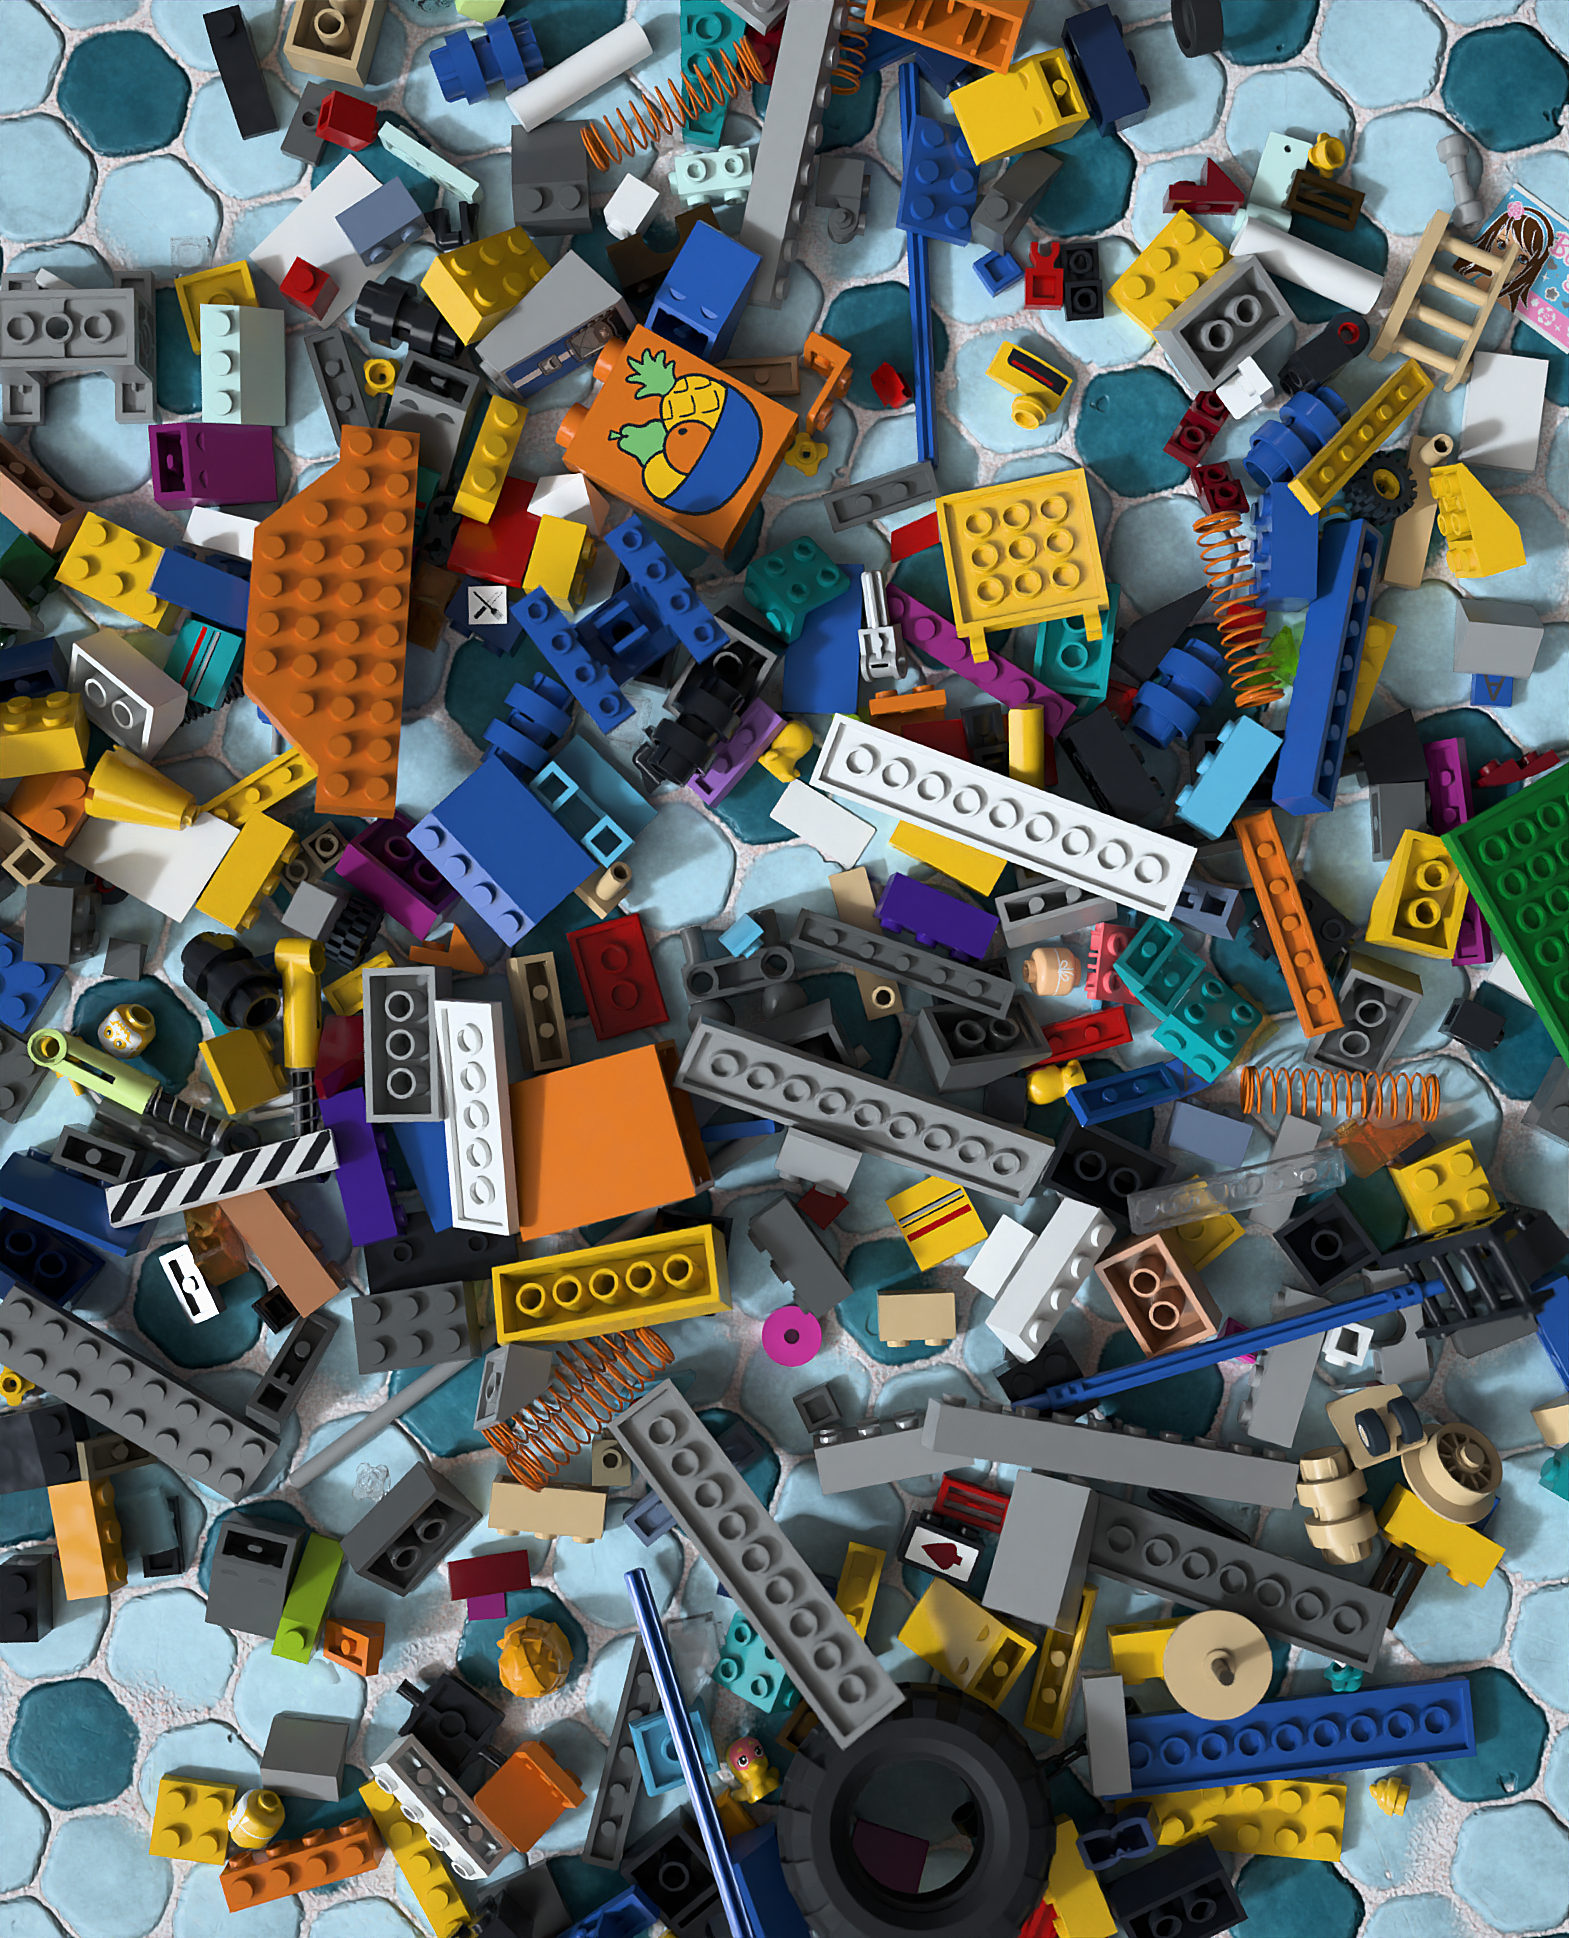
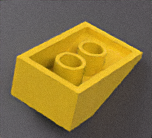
M1405 829L1372 904L1364 942L1430 959H1453L1469 888L1440 837Z

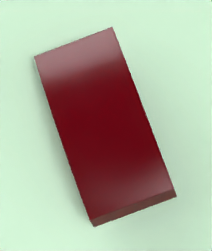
M1217 389L1213 391H1199L1162 450L1189 468H1195L1199 464L1230 414L1228 408L1216 394Z
M1228 461L1191 468V482L1207 515L1229 510H1236L1241 514L1249 512L1250 506L1240 479H1234Z
M1534 749L1516 762L1513 758L1502 762L1495 758L1477 770L1480 776L1470 782L1473 789H1487L1511 784L1551 768L1559 763L1560 759L1553 749L1541 753Z
M527 1549L447 1562L451 1601L532 1588Z

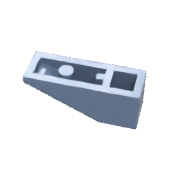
M1186 878L1170 921L1197 932L1234 941L1246 910V905L1238 890Z

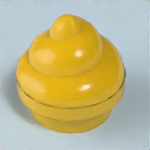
M1395 1776L1390 1777L1388 1780H1380L1377 1784H1371L1369 1789L1373 1798L1377 1799L1378 1807L1384 1810L1386 1815L1392 1817L1394 1813L1403 1817L1411 1786L1403 1784V1779Z

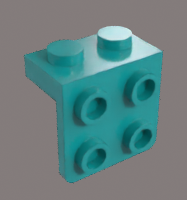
M801 536L749 563L743 594L747 602L752 607H756L767 619L771 629L779 633L789 644L800 638L806 613L847 592L851 581L811 537Z
M1205 971L1198 977L1170 1015L1164 1019L1151 1036L1162 1044L1165 1049L1172 1052L1192 1068L1196 1074L1202 1076L1211 1084L1233 1061L1263 1017L1256 1008L1212 973Z
M741 1610L737 1611L734 1614L712 1672L713 1680L769 1714L792 1711L800 1701L802 1693Z

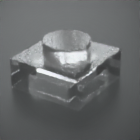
M207 235L170 237L171 274L175 279L212 269L211 240Z

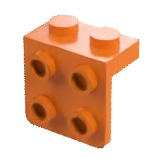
M811 331L804 343V366L828 380L806 417V433L812 438L817 430L824 432L834 414L831 411L835 403L834 401L836 398L843 400L853 382L851 376L854 371L851 368L852 354L842 349V344L836 338L827 333H822L820 336Z
M923 685L912 688L913 694L898 696L897 690L875 693V699H871L868 702L870 725L902 737L900 726L904 724L945 720L944 708L947 705L945 689L935 690V685Z
M535 1740L523 1741L473 1798L475 1806L521 1853L528 1852L566 1808H577L587 1797L580 1789L583 1783L578 1776L568 1768L563 1771L554 1761L557 1757L555 1752L541 1740L538 1743Z

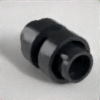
M390 276L383 285L371 280L364 284L355 308V323L369 328L371 342L392 350H397L403 342L408 343V352L412 350L435 360H439L441 356L454 361L460 358L465 344L427 294L423 299L417 298V287L415 284L395 276Z
M708 674L699 687L686 684L673 703L676 710L680 713L675 721L662 718L649 737L650 741L656 746V749L647 760V763L664 778L682 788L689 782L693 774L705 778L719 759L717 753L712 749L717 740L729 744L743 724L736 713L744 703V697L731 685L712 674Z
M208 931L196 935L186 944L181 954V962L184 965L183 980L202 1001L207 1002L209 1009L226 1026L240 1027L241 1029L253 1031L263 1028L275 1018L281 1007V999L278 996V980L261 961L254 959L252 952L237 937L231 934H216Z

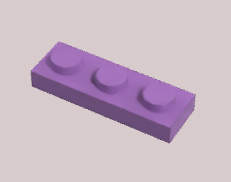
M759 697L753 701L740 717L743 724L731 742L727 744L720 741L713 750L717 753L719 759L707 776L704 778L693 774L687 783L704 802L716 809L788 724Z

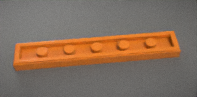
M1271 809L1232 821L1305 1038H1311L1344 1027L1341 1013Z

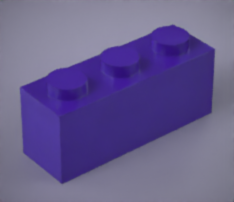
M899 872L890 875L873 914V917L881 920L880 926L896 934H901L902 930L915 935L914 942L935 950L936 945L950 951L948 957L966 965H969L970 961L983 960L1000 919Z

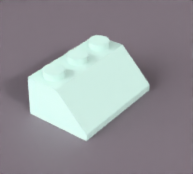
M200 304L202 422L286 427L285 310L239 305Z

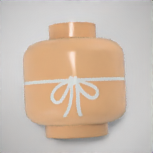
M1038 947L1032 952L1029 960H1025L1023 963V980L1025 983H1029L1036 995L1066 996L1073 990L1074 986H1078L1080 983V960L1073 955L1071 950L1065 947Z

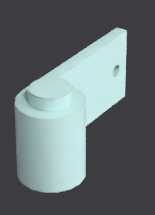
M1272 131L1269 132L1245 209L1238 208L1232 224V231H1236L1238 234L1247 217L1250 216L1288 233L1292 215H1290V211L1282 209L1281 205L1283 200L1286 199V190L1288 185L1291 184L1292 172L1297 168L1305 171L1308 151L1312 148L1313 144Z

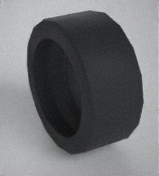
M1171 0L1173 29L1181 52L1187 58H1194L1218 51L1223 40V15L1220 0Z

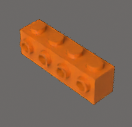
M373 1816L363 1819L356 1817L341 1823L337 1827L327 1830L321 1828L310 1831L301 1838L291 1841L280 1840L274 1842L265 1849L255 1852L244 1851L229 1859L219 1878L229 1912L233 1913L378 1869L386 1850L379 1827Z

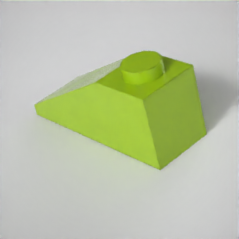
M314 1532L311 1533L281 1616L271 1651L272 1655L308 1665L316 1654L345 1556L339 1544L341 1540Z

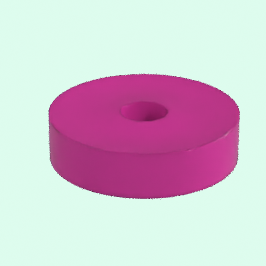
M789 1304L778 1307L766 1318L762 1328V1343L768 1356L776 1363L788 1367L801 1366L813 1359L819 1351L822 1342V1331L818 1319H816L812 1312L805 1315L798 1305ZM789 1329H795L799 1333V1338L794 1342L787 1341L784 1336L785 1332Z

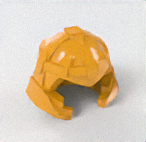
M527 1615L508 1625L504 1631V1638L497 1642L498 1647L503 1650L498 1662L499 1677L504 1687H507L516 1697L521 1696L524 1698H542L564 1687L565 1679L569 1673L570 1661L574 1657L567 1637L556 1622L547 1623Z

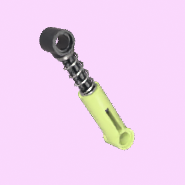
M40 1029L29 1039L27 1045L28 1054L36 1064L48 1067L142 1115L145 1111L151 1110L155 1117L161 1115L169 1119L171 1125L177 1123L185 1127L186 1133L192 1131L200 1135L202 1141L208 1139L211 1145L216 1147L217 1151L223 1153L224 1157L238 1153L231 1146L232 1137L236 1133H244L249 1136L251 1140L250 1150L260 1148L262 1145L261 1135L252 1125L240 1124L234 1120L230 1122L228 1119L225 1120V1118L220 1120L210 1115L209 1110L204 1112L194 1107V1102L188 1104L178 1099V1094L172 1096L162 1091L163 1088L162 1086L160 1087V1080L78 1040L62 1029ZM49 1036L57 1039L60 1045L59 1053L53 1058L47 1057L42 1051V1043ZM72 1055L102 1070L103 1073L100 1075L69 1058Z

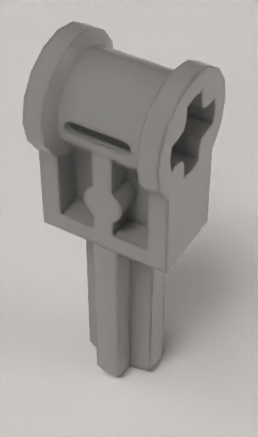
M882 570L863 572L861 574L868 624V627L858 630L863 678L867 683L875 682L877 678L894 676L898 680L905 679L908 672V660L903 645L901 623L890 624Z

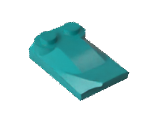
M1105 582L1110 609L1099 611L1103 639L1088 642L1083 614L1039 623L1032 675L1078 705L1072 716L1087 717L1094 712L1100 703L1107 699L1117 617L1120 609L1121 584Z

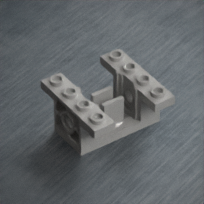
M114 271V288L44 290L36 282L35 278L38 273H1L0 384H2V413L5 425L45 426V379H48L46 371L102 370L115 383V421L119 424H157L155 275L152 271ZM56 335H66L61 339H56Z

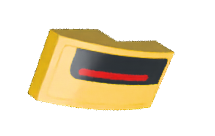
M1008 341L1002 342L985 372L987 376L1012 394L1020 393L1023 396H1037L1043 401L1048 414L1056 412L1073 382L1072 379L1050 364Z

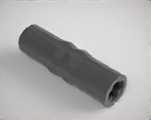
M106 1096L96 1110V1120L129 1137L134 1143L145 1146L150 1152L161 1155L183 1168L204 1163L210 1153V1145L179 1129L174 1124L171 1125L168 1120L162 1119L159 1116L155 1117L151 1111H145L142 1115Z

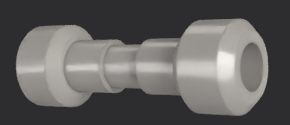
M1459 133L1446 136L1438 142L1436 150L1439 161L1446 164L1449 178L1452 179L1454 186L1453 195L1456 203L1452 211L1456 228L1461 230L1470 229L1483 222L1485 213L1482 202L1475 200L1472 185H1469L1468 168L1465 160L1469 153L1467 138Z

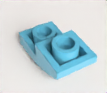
M744 913L718 940L736 959L742 954L748 959L764 944L760 937L765 932Z

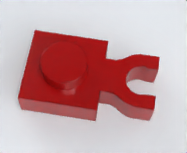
M1031 242L1029 257L1034 268H1026L1024 272V310H1061L1063 306V268H1054V263L1059 255L1060 242H1052L1050 247L1051 255L1043 257L1038 253V242Z

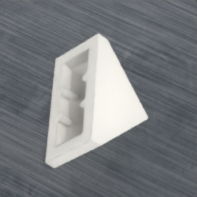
M583 473L540 477L527 511L540 517L543 514L587 525L592 538L598 540L610 505Z

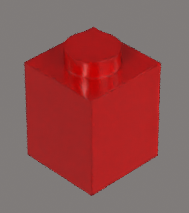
M335 90L322 99L315 136L358 152L372 144L376 139L379 129V122L375 121L378 107Z
M298 256L279 287V291L291 305L320 321L324 318L340 290L328 273Z

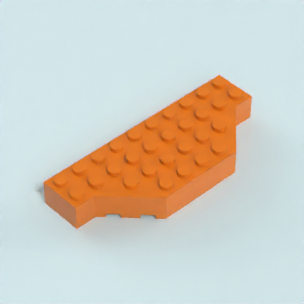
M342 424L339 462L254 528L243 690L317 774L315 813L393 819L395 814L420 433Z

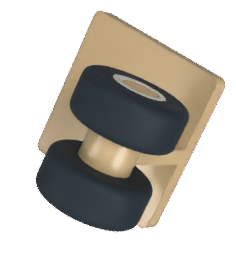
M1398 1384L1369 1387L1325 1405L1326 1413L1358 1470L1425 1446L1428 1443V1437L1423 1430L1415 1407L1403 1395Z

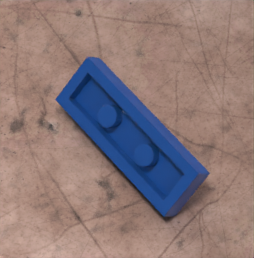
M1164 1061L1071 1087L1065 1096L1081 1126L1086 1127L1174 1101L1181 1094V1091Z

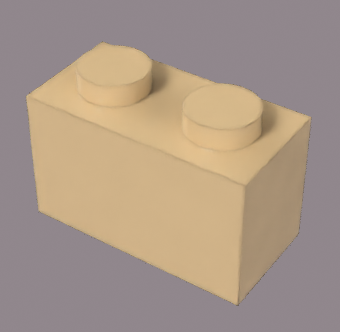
M952 1288L877 1291L880 1341H887L888 1347L910 1346V1340H925V1345L940 1346L948 1344V1339L956 1338L955 1292Z

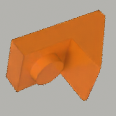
M454 924L449 952H444L445 944L426 940L422 942V947L411 945L408 958L410 961L435 966H452V969L488 976L489 967L460 924Z
M327 1618L323 1657L365 1677L378 1675L379 1661L383 1656L385 1623Z

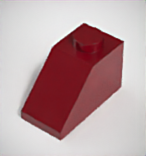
M325 1015L314 1075V1083L321 1100L329 1099L365 1073L363 1016Z

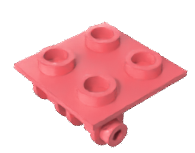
M1108 923L1095 925V931H1091L1090 950L1098 951V953H1088V957L1097 958V965L1087 964L1088 969L1096 970V973L1087 972L1086 987H1084V991H1088L1087 999L1144 1006L1125 985L1112 966L1140 929Z

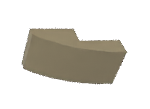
M331 821L300 842V849L291 864L285 863L278 874L281 877V885L292 898L302 880L314 884L316 878L323 879L338 865L348 842Z

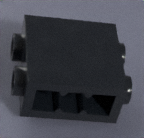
M1303 879L1295 880L1328 974L1330 968L1327 964L1335 955L1341 957L1352 947L1355 942L1352 936L1357 932L1358 928ZM1260 909L1247 923L1250 930L1244 937L1251 943L1248 946L1249 950L1264 962L1267 959L1271 960L1279 968L1276 973L1286 982L1262 909Z

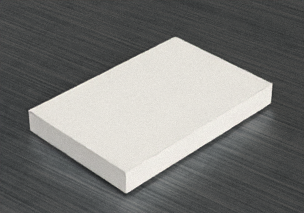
M1474 351L1470 357V361L1474 363V366L1467 379L1457 463H1463L1466 466L1531 474L1535 471L1549 360Z

